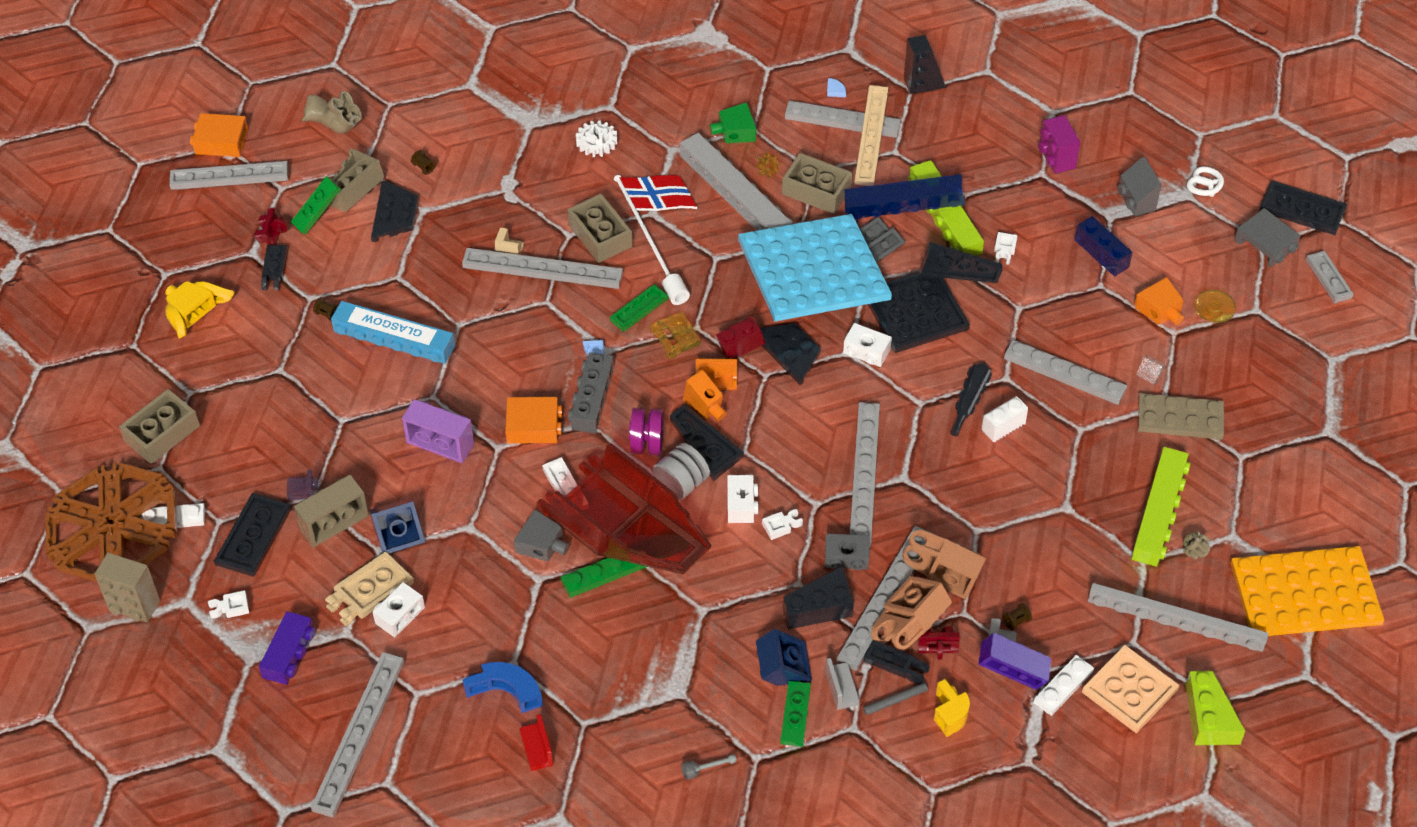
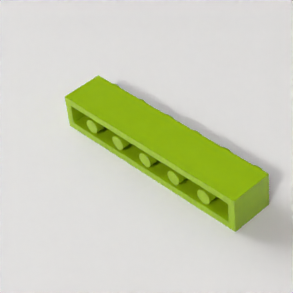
M930 160L911 166L908 176L909 185L916 190L918 199L922 200L925 204L927 213L931 214L934 218V223L936 227L941 229L945 241L950 243L952 249L975 256L982 255L984 240L933 162Z
M1163 447L1131 560L1156 567L1158 566L1159 559L1164 560L1167 547L1163 546L1164 541L1169 542L1172 530L1168 529L1169 524L1174 525L1177 513L1173 512V509L1179 507L1181 496L1177 494L1178 491L1183 492L1186 479H1183L1182 476L1183 474L1188 475L1191 464L1187 462L1189 453Z

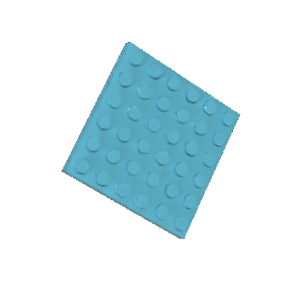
M852 214L738 234V241L774 322L891 300L892 293Z

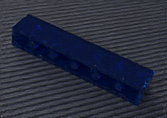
M962 174L844 189L845 211L847 215L852 214L854 219L965 205Z

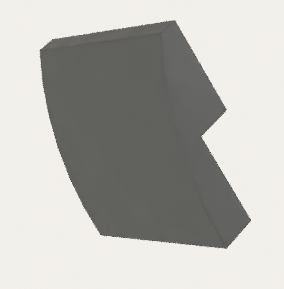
M879 217L860 229L876 263L906 243L894 228L889 229Z

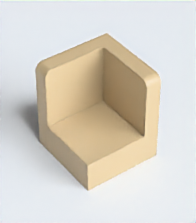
M500 228L495 239V251L521 255L524 243L510 240L508 229Z

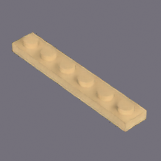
M869 85L855 185L874 187L888 87Z

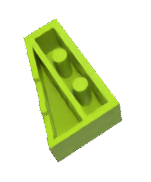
M1190 671L1186 682V692L1194 745H1241L1245 729L1213 671Z

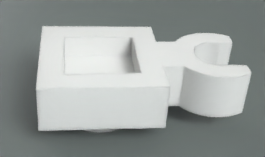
M998 232L994 252H997L995 262H999L1000 258H1005L1006 265L1010 264L1011 255H1014L1018 235Z
M794 509L786 516L779 512L763 518L762 525L770 539L773 540L791 533V527H801L803 519H793L798 516V510Z
M245 591L223 595V601L217 599L208 601L209 608H217L209 611L211 618H218L223 613H226L227 618L249 614Z

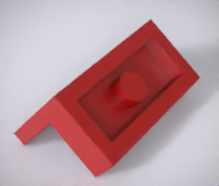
M541 714L536 715V724L519 728L531 771L553 766L552 752Z

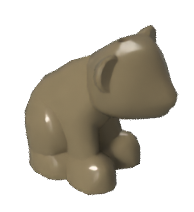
M342 91L338 98H331L328 103L323 98L311 94L307 97L303 112L304 117L301 121L321 123L335 133L345 134L354 128L357 122L361 120L362 115L359 107L353 103L350 93Z

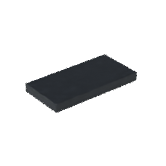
M1271 180L1259 212L1265 208L1278 218L1336 235L1347 204Z
M252 493L214 559V564L255 577L292 509L291 504Z

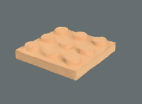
M1124 645L1083 687L1082 693L1137 734L1175 694L1179 685Z

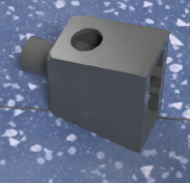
M536 510L533 511L514 539L516 553L543 561L550 560L554 552L566 555L570 544L562 541V527Z

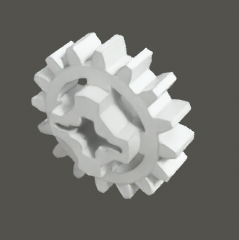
M591 121L590 125L583 124L584 129L579 128V133H576V145L579 147L580 152L585 151V155L592 153L593 157L596 154L602 157L604 152L610 154V149L614 150L617 144V131H614L613 126L608 127L607 122L601 124V121H598L597 124H594Z

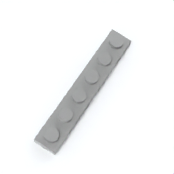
M790 100L785 112V119L858 132L863 130L865 113ZM884 116L882 136L897 138L900 119Z
M287 161L170 170L171 190L288 181Z
M1015 340L1011 342L1004 356V359L1117 405H1119L1127 390V385Z

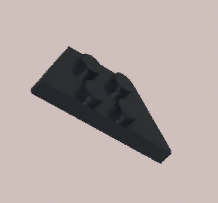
M382 180L371 234L372 242H377L379 237L388 234L389 237H393L399 233L414 230L419 203L418 195Z
M796 323L760 328L765 341L762 347L799 385H802L806 374L810 372L813 363L818 359L821 349Z

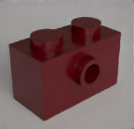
M752 316L716 334L720 347L727 359H737L765 344L762 332Z

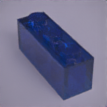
M1093 216L1077 225L1075 241L1114 277L1130 267L1133 252Z

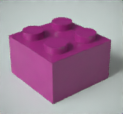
M1066 116L1043 120L1038 148L1040 153H1043L1048 167H1051L1054 174L1075 169L1080 140Z

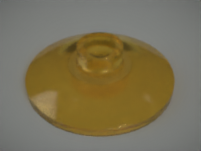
M1207 290L1197 296L1195 310L1201 318L1209 322L1222 323L1234 316L1236 304L1232 297L1225 292Z

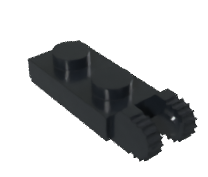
M267 245L262 271V290H267L269 280H274V290H280L287 259V245Z
M875 640L872 641L864 657L865 663L907 678L910 682L922 684L924 681L923 675L916 671L928 673L930 669L929 664L914 658L913 655Z

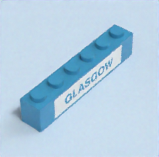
M341 301L331 318L334 332L340 335H348L358 340L372 342L378 346L382 345L392 348L395 351H402L416 357L420 356L430 359L433 362L446 364L455 347L454 334L344 301Z

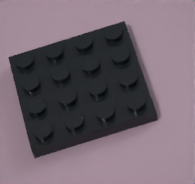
M920 272L886 282L892 293L891 300L868 304L883 333L892 337L891 347L894 353L958 334L970 328L968 320L943 278L920 276Z

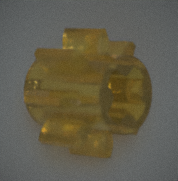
M765 153L764 158L758 157L759 162L755 167L760 170L759 175L766 173V177H771L772 173H779L777 169L781 163L777 162V156L773 155L770 158V154Z

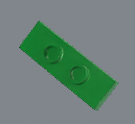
M326 176L292 219L291 223L301 233L306 235L341 188L330 177Z
M653 284L611 315L610 322L622 332H625L667 301L668 295Z
M788 681L780 740L782 745L803 747L811 683Z

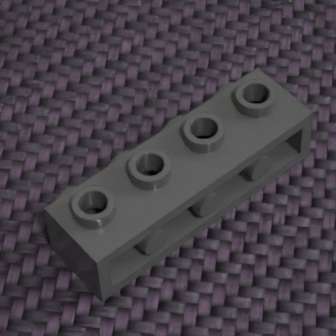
M589 352L587 360L583 361V375L579 376L577 383L579 390L578 393H574V407L569 410L568 421H571L572 430L597 433L614 370L613 356Z

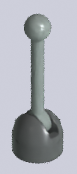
M731 754L728 758L698 765L695 761L682 762L681 769L684 779L687 781L696 778L701 769L728 762L734 764L737 761V757Z

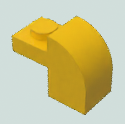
M944 679L937 683L936 696L943 705L935 709L934 721L946 737H948L966 724L970 701L966 692L958 696L955 687L949 685Z

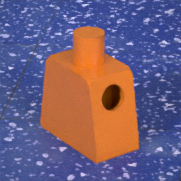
M1167 277L1137 294L1134 307L1156 324L1161 325L1170 320L1174 325H1179L1184 319V316L1180 313L1184 302L1183 298Z
M701 370L686 380L683 401L704 420L713 416L717 421H721L727 414L721 407L723 394L707 374Z

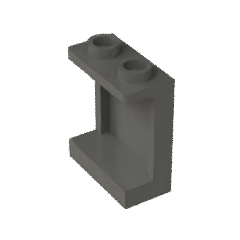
M1264 208L1238 227L1234 241L1239 245L1248 241L1269 257L1268 266L1273 267L1277 263L1280 264L1288 254L1296 252L1301 235Z

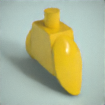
M187 281L178 288L170 285L166 289V301L168 304L165 307V315L180 339L187 335L186 328L192 326L212 310L216 304L231 300L235 292L207 282L191 283Z

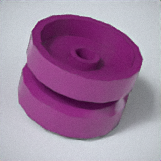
M633 408L629 426L631 454L642 455L646 441L648 442V452L650 455H661L663 409L652 408L649 412V419L646 421V411L644 408Z

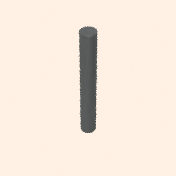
M922 683L863 707V711L866 716L928 691L927 685Z

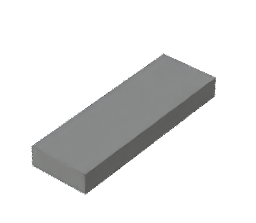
M1325 251L1307 255L1306 262L1334 304L1352 299L1353 292Z

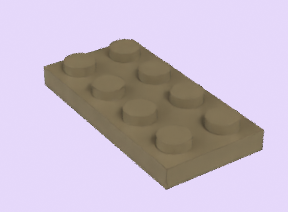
M1140 393L1138 400V431L1223 440L1224 401Z

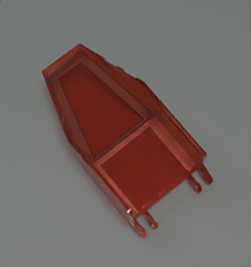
M612 443L606 446L603 460L594 454H590L587 457L590 465L585 462L579 464L580 470L587 477L566 496L559 491L554 493L549 491L545 495L549 503L539 499L536 504L544 515L549 516L593 553L603 557L685 574L712 547L699 526L695 525L689 517L690 513L679 503L676 493Z

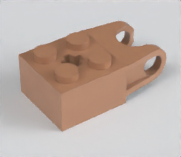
M914 531L909 538L910 545L904 549L902 554L904 562L926 575L927 580L941 582L945 590L966 600L986 558L980 556L975 551H970L960 546L956 542L949 541L927 531ZM917 536L923 537L926 544H917L914 538ZM913 551L918 554L919 559L912 560L908 557L907 553Z
M910 576L883 605L885 610L874 623L871 630L872 640L885 644L892 639L894 646L898 649L904 650L910 647L931 628L932 624L952 603L942 583ZM881 627H883L884 634L879 639L878 631ZM900 636L905 637V640L902 644L899 643Z

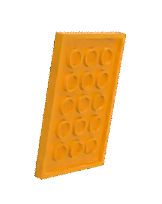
M1360 546L1231 559V568L1248 626L1269 633L1268 636L1383 625L1384 617Z

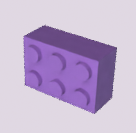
M414 399L402 417L406 443L460 463L464 462L474 446L471 420L463 415H456L444 408L440 409L427 402Z

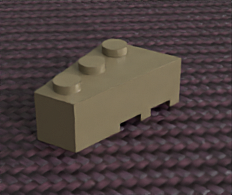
M353 148L349 150L347 160H343L341 163L342 168L339 173H335L332 178L341 190L332 200L331 206L345 213L384 179L379 160Z

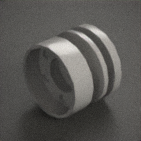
M680 443L668 453V456H665L653 466L652 471L659 486L676 500H683L694 490V487H698L710 476V470L705 459L696 449L686 443Z

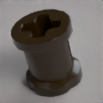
M423 150L416 151L411 157V164L418 166L425 175L430 174L436 167V161L429 159Z
M320 297L314 304L313 312L316 315L326 316L331 321L339 304H331L325 298Z
M1020 603L1018 608L1013 611L1003 613L1002 618L1008 629L1013 631L1017 629L1019 624L1031 621L1032 614L1024 603Z

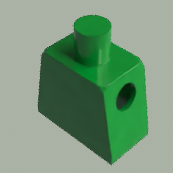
M747 103L721 110L718 113V123L709 124L711 135L722 133L725 143L756 141V126Z

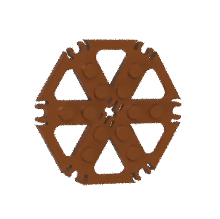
M113 463V468L110 471H107L105 465L101 466V471L99 467L95 468L56 494L57 497L52 499L57 505L56 507H47L49 513L45 512V553L51 562L54 561L55 568L60 572L97 582L95 577L96 571L77 567L74 565V562L98 544L100 546V564L107 553L124 558L123 538L151 546V550L136 561L147 565L166 552L167 547L171 546L169 541L165 540L167 537H176L174 533H177L176 492L171 483L164 486L168 481L162 474L119 463V469L116 463ZM134 478L148 482L147 485L122 501V482L124 479ZM98 484L99 507L74 500L76 495L91 485ZM159 503L167 504V522L165 524L138 518ZM112 520L114 524L111 525L108 521ZM66 521L83 526L82 529L57 544V525Z

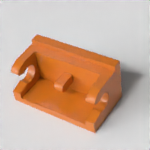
M696 359L695 374L703 370L719 390H737V359Z

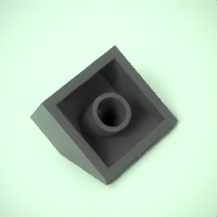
M1142 157L1120 176L1117 190L1119 195L1123 196L1126 201L1127 208L1131 210L1134 216L1156 211L1162 184L1146 158Z

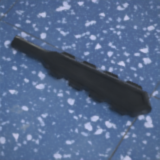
M985 362L974 364L973 367L969 368L967 373L968 379L965 380L963 385L965 390L961 391L959 396L961 401L957 402L955 407L957 418L950 432L952 436L956 437L959 435L965 419L974 413V405L979 403L981 399L980 394L984 393L986 389L985 384L989 383L992 377L991 369Z

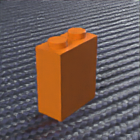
M200 113L198 121H195L194 135L190 137V145L193 146L195 154L240 157L248 132L245 116Z
M507 397L505 430L507 444L557 443L558 435L562 434V423L558 422V418H562V405H558V398Z

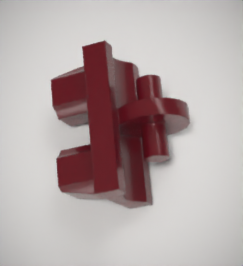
M274 207L268 208L267 215L259 217V225L262 230H256L254 234L258 243L266 242L268 245H276L278 235L288 230V223L284 221L283 217L276 215Z
M945 627L942 629V632H933L932 628L928 629L918 638V654L936 653L937 660H942L943 653H959V632H955L953 627Z

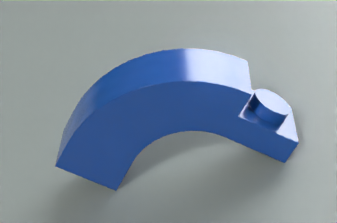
M505 662L481 664L482 673L471 674L467 678L462 679L467 698L498 689L509 692L514 696L521 713L543 706L542 694L536 681L527 671L516 665Z

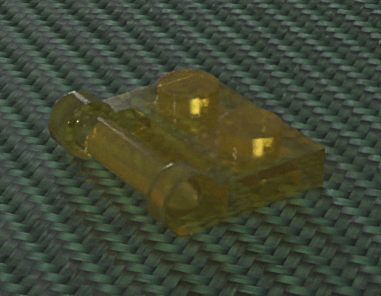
M683 312L659 320L650 326L651 332L657 336L664 347L668 359H673L679 353L701 345L700 338ZM667 328L677 344L671 345L663 329Z

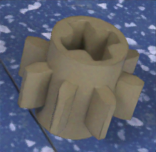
M1199 531L1196 534L1190 533L1184 539L1183 545L1186 549L1183 552L1195 560L1197 558H1204L1210 551V546L1207 544L1210 539Z

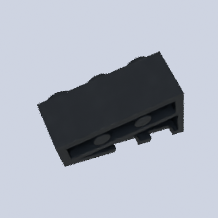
M926 35L907 38L904 81L910 94L946 88Z
M843 566L783 597V614L788 630L853 617L854 602Z

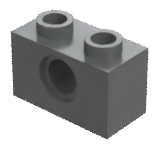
M826 534L825 568L837 569L843 566V568L854 570L868 569L870 535Z

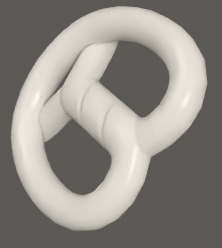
M1199 167L1193 172V177L1188 180L1187 188L1194 194L1213 197L1223 187L1224 178L1219 171L1213 168ZM1202 172L1210 173L1217 179L1211 180L1199 176V174ZM1193 183L1208 186V190L1197 189L1193 186Z

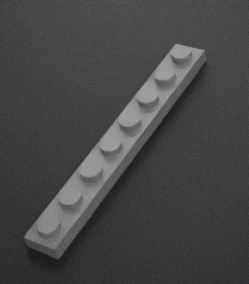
M472 248L466 249L462 262L463 268L615 289L620 288L623 276V269Z
M859 402L850 535H870L869 547L871 548L880 404Z
M914 526V528H913L912 532L910 533V535H911L914 531H916V530H924V529L919 528V527H917V526ZM910 535L837 657L838 663L847 662L849 668L855 671L859 669L873 641L871 637L872 627L885 610L883 605L915 573L916 570L908 566L902 558L904 549L910 545ZM917 536L914 538L917 544H926L923 537ZM913 551L907 553L910 559H919L917 553Z
M1095 583L1092 584L1088 602L1094 603L1097 606H1104L1121 613L1136 615L1142 619L1157 621L1163 625L1178 627L1184 631L1199 633L1208 638H1216L1229 644L1247 647L1254 651L1263 652L1269 634Z
M382 652L312 803V812L334 818L403 667L404 658Z

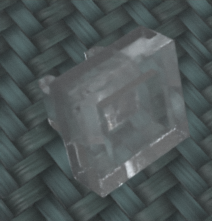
M1146 355L1136 375L1155 384L1165 365Z

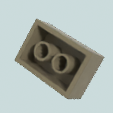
M799 153L782 178L783 195L832 214L836 213L852 187V172Z
M602 194L567 209L569 227L598 263L632 247V231Z
M169 389L119 426L124 442L150 464L154 463L200 427L195 410Z
M351 475L337 480L334 484L319 490L313 496L301 500L294 506L300 532L313 548L369 516L364 491Z
M107 553L96 570L95 577L108 610L116 615H126L134 621L141 620L148 623L160 603L148 565Z

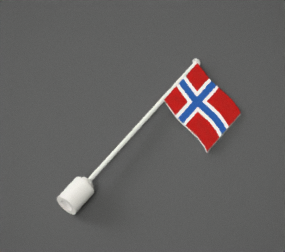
M615 175L614 181L618 182L666 274L662 285L669 299L674 305L685 303L690 297L688 289L679 274L669 273L637 210L697 209L681 177L676 175L641 178Z

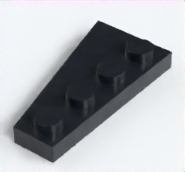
M930 242L919 271L920 276L998 283L1003 267L1001 263Z
M686 404L670 415L671 423L686 444L696 449L705 459L713 481L744 457L742 450Z

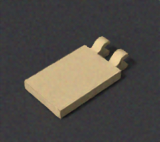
M384 552L334 586L335 593L325 599L328 603L326 607L331 612H335L342 602H345L349 607L341 610L339 615L342 616L340 621L345 626H348L357 615L363 619L373 612L376 605L383 602L394 588L399 587L403 582L411 586L414 583V579L387 552Z

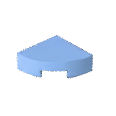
M828 78L827 96L846 97L844 85L835 79Z
M603 340L583 341L585 353L587 355L589 352L604 354Z

